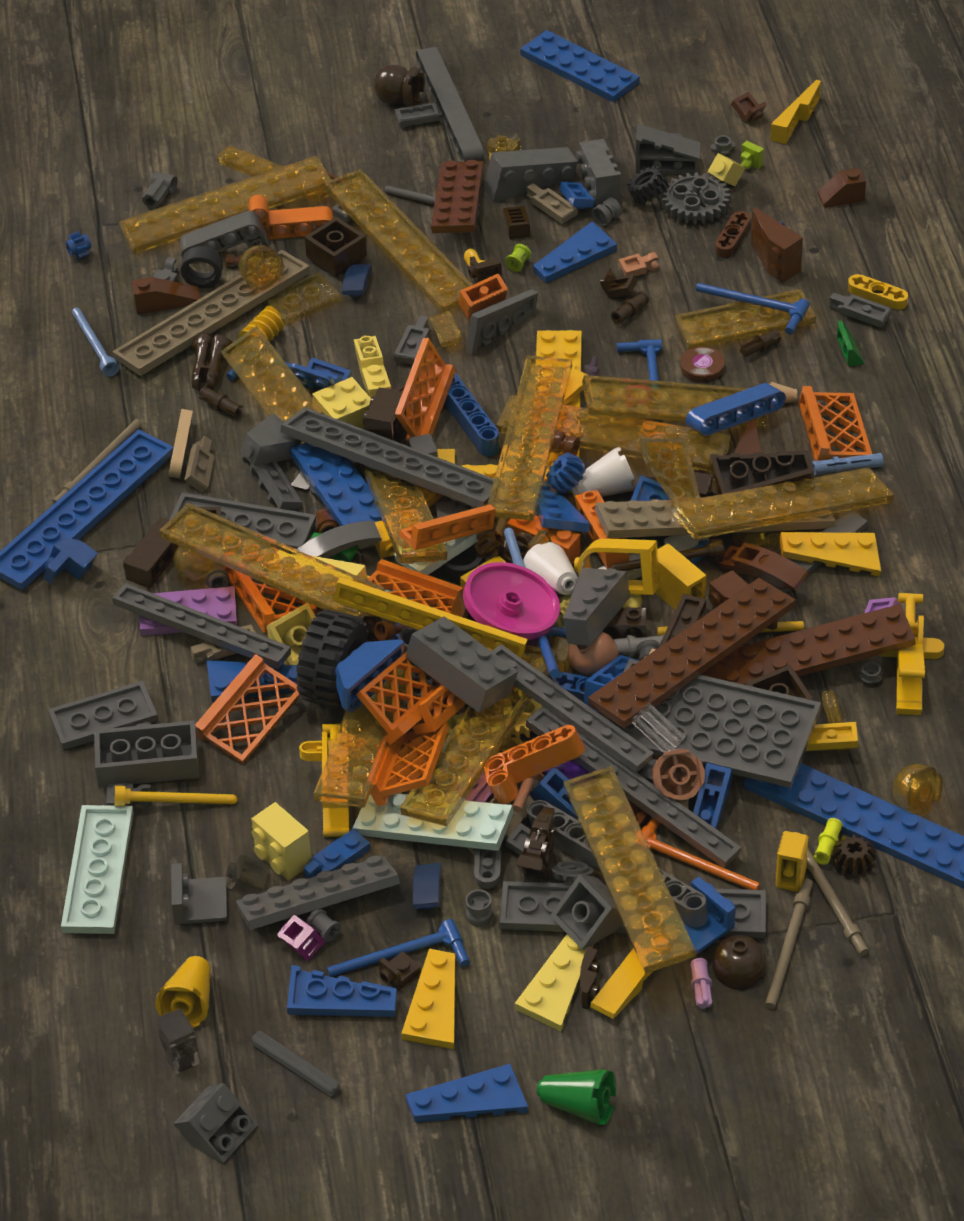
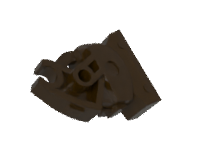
M544 807L537 815L531 827L529 837L525 840L523 854L520 855L516 862V866L524 875L549 880L548 866L553 856L555 827H552L554 824L553 814L555 808Z

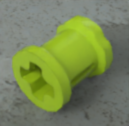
M523 244L515 245L513 253L505 259L506 267L513 272L521 271L523 263L531 258V250Z

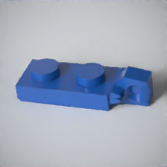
M352 829L315 854L310 859V862L303 867L304 877L308 879L317 876L318 873L323 871L341 869L342 866L352 863L370 850V843L355 829Z

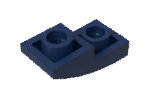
M372 264L349 266L343 281L342 295L359 297L364 294L368 288V277L373 272Z
M441 863L415 865L413 909L422 908L429 910L440 906L442 896L440 883L443 873Z

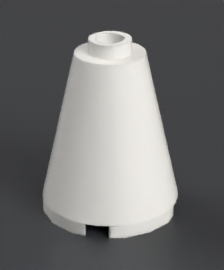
M620 447L614 448L586 469L582 475L583 479L571 491L574 498L575 495L598 490L601 497L635 491L637 485L632 486L631 484L634 476L625 455L619 456L618 454L621 451Z
M552 542L542 545L539 543L533 546L523 559L525 568L544 578L556 593L563 595L573 593L578 577L565 551L559 545Z

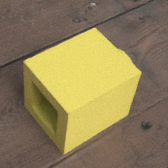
M718 153L707 172L730 185L736 186L745 167Z

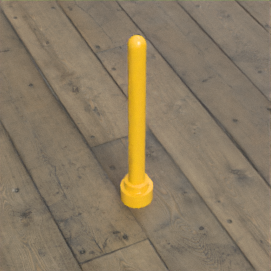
M115 786L114 806H125V804H130V801L233 805L237 802V797L233 794L131 791V789H126L125 786Z

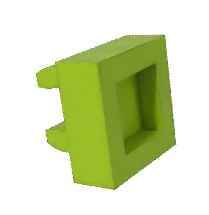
M749 141L742 144V163L740 165L745 167V169H749L751 166L756 169L761 168L764 160V148Z

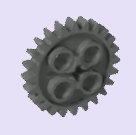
M695 172L694 176H691L689 173L686 174V177L678 175V180L672 178L671 183L667 186V190H663L664 193L661 195L662 208H665V213H670L671 218L677 216V221L685 219V223H688L690 220H693V223L697 224V221L701 220L705 224V220L708 219L713 222L714 217L721 218V214H726V209H729L730 189L726 188V183L721 184L720 179L714 180V175L709 178L706 177V173L699 176L697 172Z

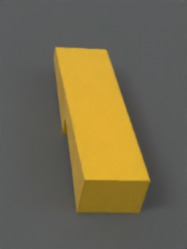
M816 80L771 123L770 141L787 144L798 121H808L820 99L821 81Z
M650 926L593 999L591 1008L614 1019L642 990L643 981L671 953L673 937Z

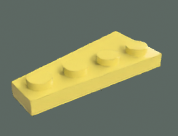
M567 934L515 1002V1010L561 1032L565 1017L569 1013L574 993H576L579 986L580 969L586 949H581Z

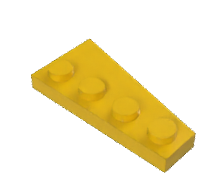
M781 532L780 534L781 553L785 558L809 563L819 561L829 567L835 568L836 565L849 567V571L860 572V570L871 572L873 576H880L881 567L875 533Z

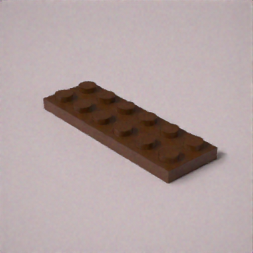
M468 160L466 162L447 161L441 163L431 223L432 233L475 232L484 169L483 161Z

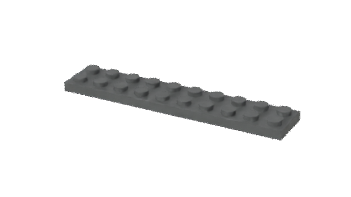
M306 407L281 424L280 433L288 435L292 439H299L313 447L325 449L331 454L343 456L352 462H359L373 470L385 472L391 477L408 481L412 485H419L433 493H439L450 497L454 501L468 504L472 508L489 505L505 491L506 483Z
M503 881L500 929L564 931L550 915L572 884ZM605 885L629 910L627 916L613 933L645 934L649 927L652 926L667 935H671L661 925V920L668 915L667 912L622 885ZM716 889L725 899L727 898L732 901L736 907L735 928L722 937L745 935L750 938L765 939L766 890Z

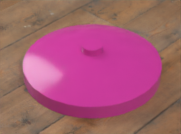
M495 562L476 568L469 575L463 589L464 604L475 621L528 640L539 638L550 632L560 613L558 596L545 579L530 569L512 563Z

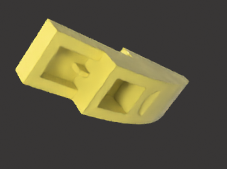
M363 336L360 339H354L357 360L367 395L370 398L375 396L379 387L391 389L376 336Z

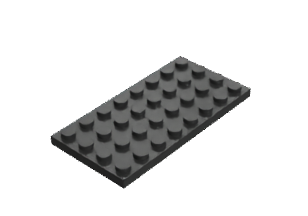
M629 659L624 672L639 661ZM699 675L625 729L605 716L604 718L654 752V756L661 757L666 752L675 749H685L694 754L696 758H699L703 767L710 763L730 768L734 775L792 788L819 717L821 702Z

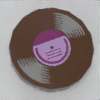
M705 346L693 347L685 351L681 356V372L688 379L696 382H701L702 379H707V382L713 381L724 372L725 359L723 354L714 348Z

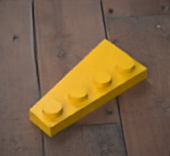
M429 949L401 1033L402 1040L454 1049L455 953Z

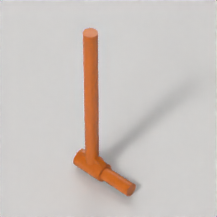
M653 817L647 826L642 828L631 845L632 850L638 854H643V852L653 849L748 890H759L760 888L759 882L658 841L655 831L661 823Z

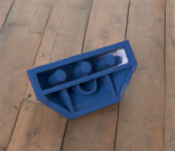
M404 641L365 642L337 665L335 670L337 675L336 688L343 709L352 714L363 704L356 694L403 655ZM367 691V692H366V694H367L369 697H371V696H373V695L375 694L374 692H370V691Z

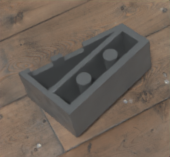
M637 124L636 173H641V170L645 171L648 167L656 166L662 170L663 174L686 175L689 173L694 175L697 172L699 175L701 142Z

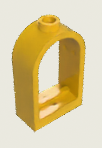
M599 539L592 542L582 555L576 557L574 561V569L580 575L582 567L592 568L589 561L591 553L640 554L642 580H628L630 594L653 595L660 587L657 541Z

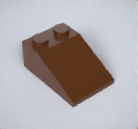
M756 207L752 209L751 244L767 273L784 283L801 271L803 237Z

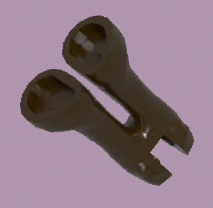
M201 334L193 340L192 344L193 351L196 354V361L192 372L191 385L193 389L200 390L202 382H205L207 387L214 390L220 375L222 357L228 358L232 355L234 344L229 338L217 334L214 336L212 348L211 337L208 334ZM212 350L210 363L206 366L207 357Z

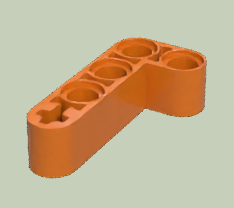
M254 195L248 201L249 211L255 212L266 229L268 240L305 237L334 218L332 209L327 206L268 211V201L264 196Z
M573 725L562 726L489 758L484 764L487 783L498 803H510L518 795L517 783L579 757L584 752L585 746Z

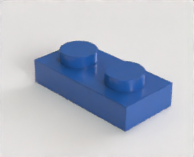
M561 182L559 190L573 207H577V209L593 207L595 199L581 183Z

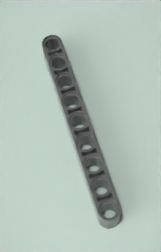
M437 47L416 50L418 67L422 69L421 73L425 74L426 85L461 162L468 160L484 161V151Z
M537 800L529 804L527 813L530 828L544 807L555 808L553 814L554 824L552 826L555 827V846L668 914H672L688 926L701 927L707 923L709 917L707 903L702 893L548 802Z

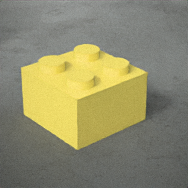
M353 377L312 394L314 411L361 429L365 428L362 422L363 414L369 410L371 398Z
M276 802L251 818L252 835L255 843L254 851L258 858L266 860L275 873L283 875L288 881L304 870L303 867L312 858L309 831Z

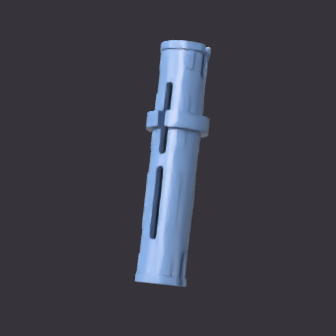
M881 453L846 458L835 456L830 460L813 461L814 476L828 473L839 475L845 471L882 468L883 456Z

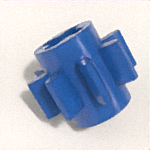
M80 231L70 234L68 236L69 240L65 241L69 255L71 257L76 255L77 259L89 255L87 250L92 249L89 237L86 234L81 235Z

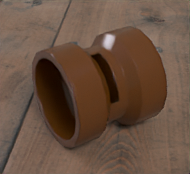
M557 430L551 438L549 450L556 454L568 452L576 456L580 447V437L574 435L567 436L565 432Z

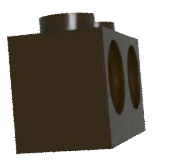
M622 607L604 628L603 632L611 636L612 639L627 638L628 635H632L635 638L646 637V608Z

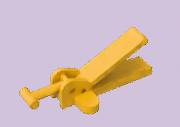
M899 593L898 603H906V617L914 634L916 645L881 654L880 656L897 657L896 714L921 715L922 678H925L924 659L941 658L944 654V643L936 638H923L924 616H918V620L915 623L916 604H923V594Z
M322 724V741L303 742L299 746V756L305 761H322L323 837H342L349 832L348 760H365L370 757V743L365 740H348L347 724Z

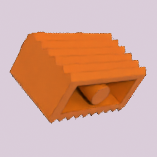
M496 274L459 291L458 304L468 319L471 317V314L506 300L508 288L501 276Z

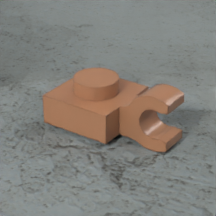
M655 252L643 257L638 253L618 259L619 267L625 276L632 274L639 276L647 273V269L650 271L659 269V265L656 262L659 258Z

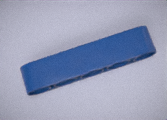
M455 373L444 404L479 453L483 456H494L499 452L498 429L460 377Z
M763 383L693 408L686 416V425L698 433L708 436L781 409L785 403L786 395L770 384Z

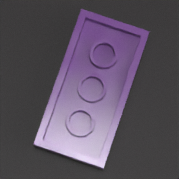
M235 586L153 593L237 626ZM139 615L141 636L182 632Z

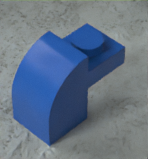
M75 539L61 540L53 546L49 559L44 565L46 571L43 579L51 584L62 570L66 569L80 580L94 564L98 553L82 541Z

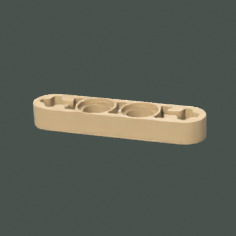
M181 409L169 477L180 478L193 413L191 410Z

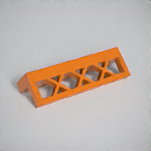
M489 504L414 524L412 527L400 530L399 537L413 549L418 550L477 534L484 530H491L494 525L496 508Z
M441 685L418 705L423 718L413 726L415 734L435 732L467 703ZM443 694H448V696L443 700ZM429 705L435 706L431 711L428 708Z

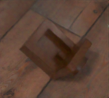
M747 92L734 99L731 106L742 120L747 123L752 119L756 121L764 115L763 110L767 104L765 101L758 104L752 95Z

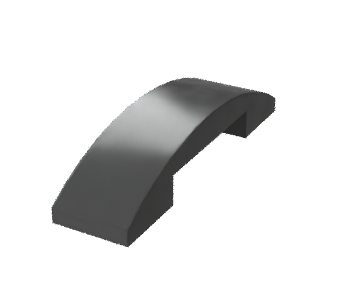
M361 521L326 531L300 546L294 553L328 558L357 544L361 550L382 541L374 521Z

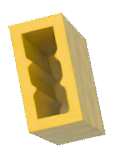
M669 543L657 549L660 587L655 593L675 610L683 594L706 599V575Z

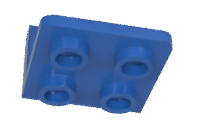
M313 357L307 367L295 363L291 366L295 376L302 382L301 385L309 390H314V388L322 390L336 384L331 376L316 370L339 375L342 377V381L353 375L351 370Z
M700 877L691 882V887L702 893L706 898L709 916L707 923L701 927H691L672 914H668L661 920L662 927L695 954L700 953L735 928L736 907L732 901L727 898L725 899L716 891L713 885L706 883Z

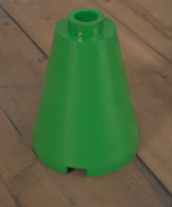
M606 1069L545 1075L542 1080H539L536 1088L537 1096L540 1097L542 1103L597 1125H606L610 1120L614 1110V1106L610 1105L611 1096L616 1097L617 1092L615 1075L612 1071Z

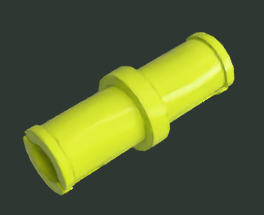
M836 818L827 820L824 832L818 837L819 845L814 854V860L819 864L829 863L836 841H839L838 836L843 824Z

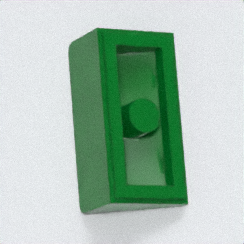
M839 320L837 322L836 338L849 367L863 365L864 361L853 334L843 321Z

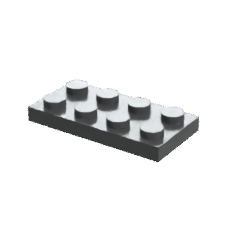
M143 681L48 709L49 717L63 750L94 741V730L130 727L143 722L154 723L158 721V714Z

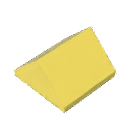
M309 603L300 606L267 625L268 638L291 647V655L284 662L285 665H298L299 652H301L303 638L306 636V631L310 627L311 621L316 617Z

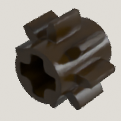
M488 529L476 536L479 542L475 544V549L482 558L488 557L492 559L503 553L501 547L505 544L504 539L497 531L491 532Z

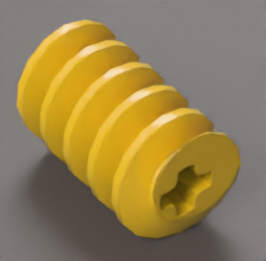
M272 306L265 307L238 334L239 342L245 348L253 345L258 348L259 352L262 351L284 329V322L281 319L280 313Z

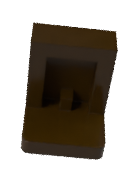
M611 268L606 269L600 279L601 287L608 298L631 295L638 282L635 274L615 277Z

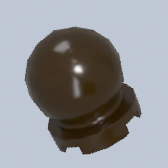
M399 65L386 66L380 69L375 77L373 84L375 94L383 103L390 106L401 105L402 103H404L405 107L420 105L421 101H418L420 92L424 93L425 74L420 73L421 68L412 67L408 71L405 67Z

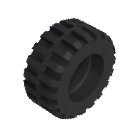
M326 609L319 612L313 618L310 627L306 631V636L303 638L301 652H299L298 656L299 662L296 668V688L303 700L335 709L342 707L336 688L337 675L335 670L337 665L350 656L355 649L368 642L367 625L360 617Z

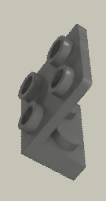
M182 863L171 864V905L174 924L226 921V877L189 879L188 873L183 874Z

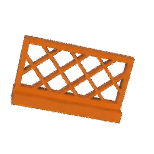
M429 338L422 339L395 412L396 417L407 432L405 438L407 443L408 438L429 433L431 436L433 435L456 372L453 365L445 364Z
M812 386L802 387L798 405L815 461L830 460L835 456L846 458L872 454L854 393L813 392ZM817 400L825 401L828 404L826 406H823L822 404L818 403ZM839 401H849L850 405L846 407L839 403ZM832 407H835L836 409L840 410L841 413L837 414L830 409ZM825 414L832 418V420L829 422L821 416ZM845 415H848L851 418H853L854 421L850 422L843 417ZM839 422L846 428L842 430L839 427L835 426V424ZM831 430L832 432L836 433L837 436L832 437L831 435L827 434L826 431ZM852 430L859 434V436L856 438L848 432ZM844 438L851 443L847 446L839 440ZM834 445L842 451H831V447ZM857 446L864 450V452H857L852 448Z
M276 548L239 558L234 553L226 554L224 557V569L230 577L229 582L232 586H235L236 593L263 633L267 632V625L297 609L298 607L294 606L296 602L301 604L309 603L313 613H317V607L313 602L283 590L268 587L270 583L269 575L258 572L259 568L268 570L267 565L269 563L264 562V560L274 558L279 553ZM250 564L255 567L251 570L244 568L242 565ZM253 578H257L260 580H264L265 582L262 585L255 583L252 580ZM263 594L274 595L275 598L274 600L263 597ZM279 598L291 600L290 605L278 602ZM277 608L286 612L275 615L273 609Z
M383 559L378 562L377 570L364 583V585L382 591L393 590L388 593L406 599L414 597L415 599L409 600L427 606L437 605V607L433 608L448 613L452 609L458 591L463 588Z
M406 653L356 694L388 732L384 738L390 745L423 718L418 705L442 685L434 678L432 679L437 684L436 686L427 684L426 676L430 675L419 667L410 665V660L405 657ZM396 668L405 671V678L397 677ZM411 672L419 674L420 682L412 680ZM382 679L391 681V690L383 688ZM397 683L406 685V694L398 692ZM412 687L421 689V698L413 696ZM366 692L377 693V702L372 701ZM443 694V700L448 696V694ZM384 695L392 697L393 706L384 704ZM399 699L407 701L408 710L399 708ZM433 705L428 706L430 711L435 707ZM385 711L393 713V723L385 716Z
M255 654L195 724L197 738L203 742L205 740L209 741L244 764L299 699L300 695L297 692V684L266 665L264 659ZM267 673L274 678L275 684L260 686L259 680ZM290 688L294 693L291 697L280 699L278 689ZM276 690L277 699L262 701V691ZM258 692L259 702L245 704L244 697L248 693ZM278 705L279 711L276 715L264 717L263 707ZM260 708L262 717L247 719L246 709ZM243 710L244 720L229 722V715L232 711ZM263 723V730L260 733L249 735L248 725ZM245 725L246 735L231 737L230 727ZM228 728L229 738L217 739L213 736L217 729ZM247 741L248 748L242 755L233 749L232 743Z
M447 722L435 732L415 734L413 730L406 732L391 745L386 740L384 741L367 784V788L377 807L386 805L390 795L429 786L450 728Z

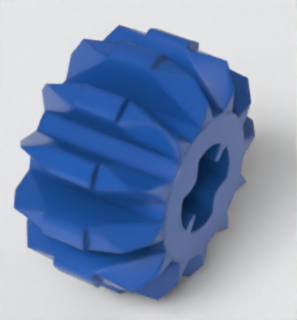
M568 452L560 455L556 461H553L552 466L549 467L550 471L546 474L547 482L553 489L564 494L572 491L579 481L583 479L582 475L586 471L584 468L585 464L579 457Z

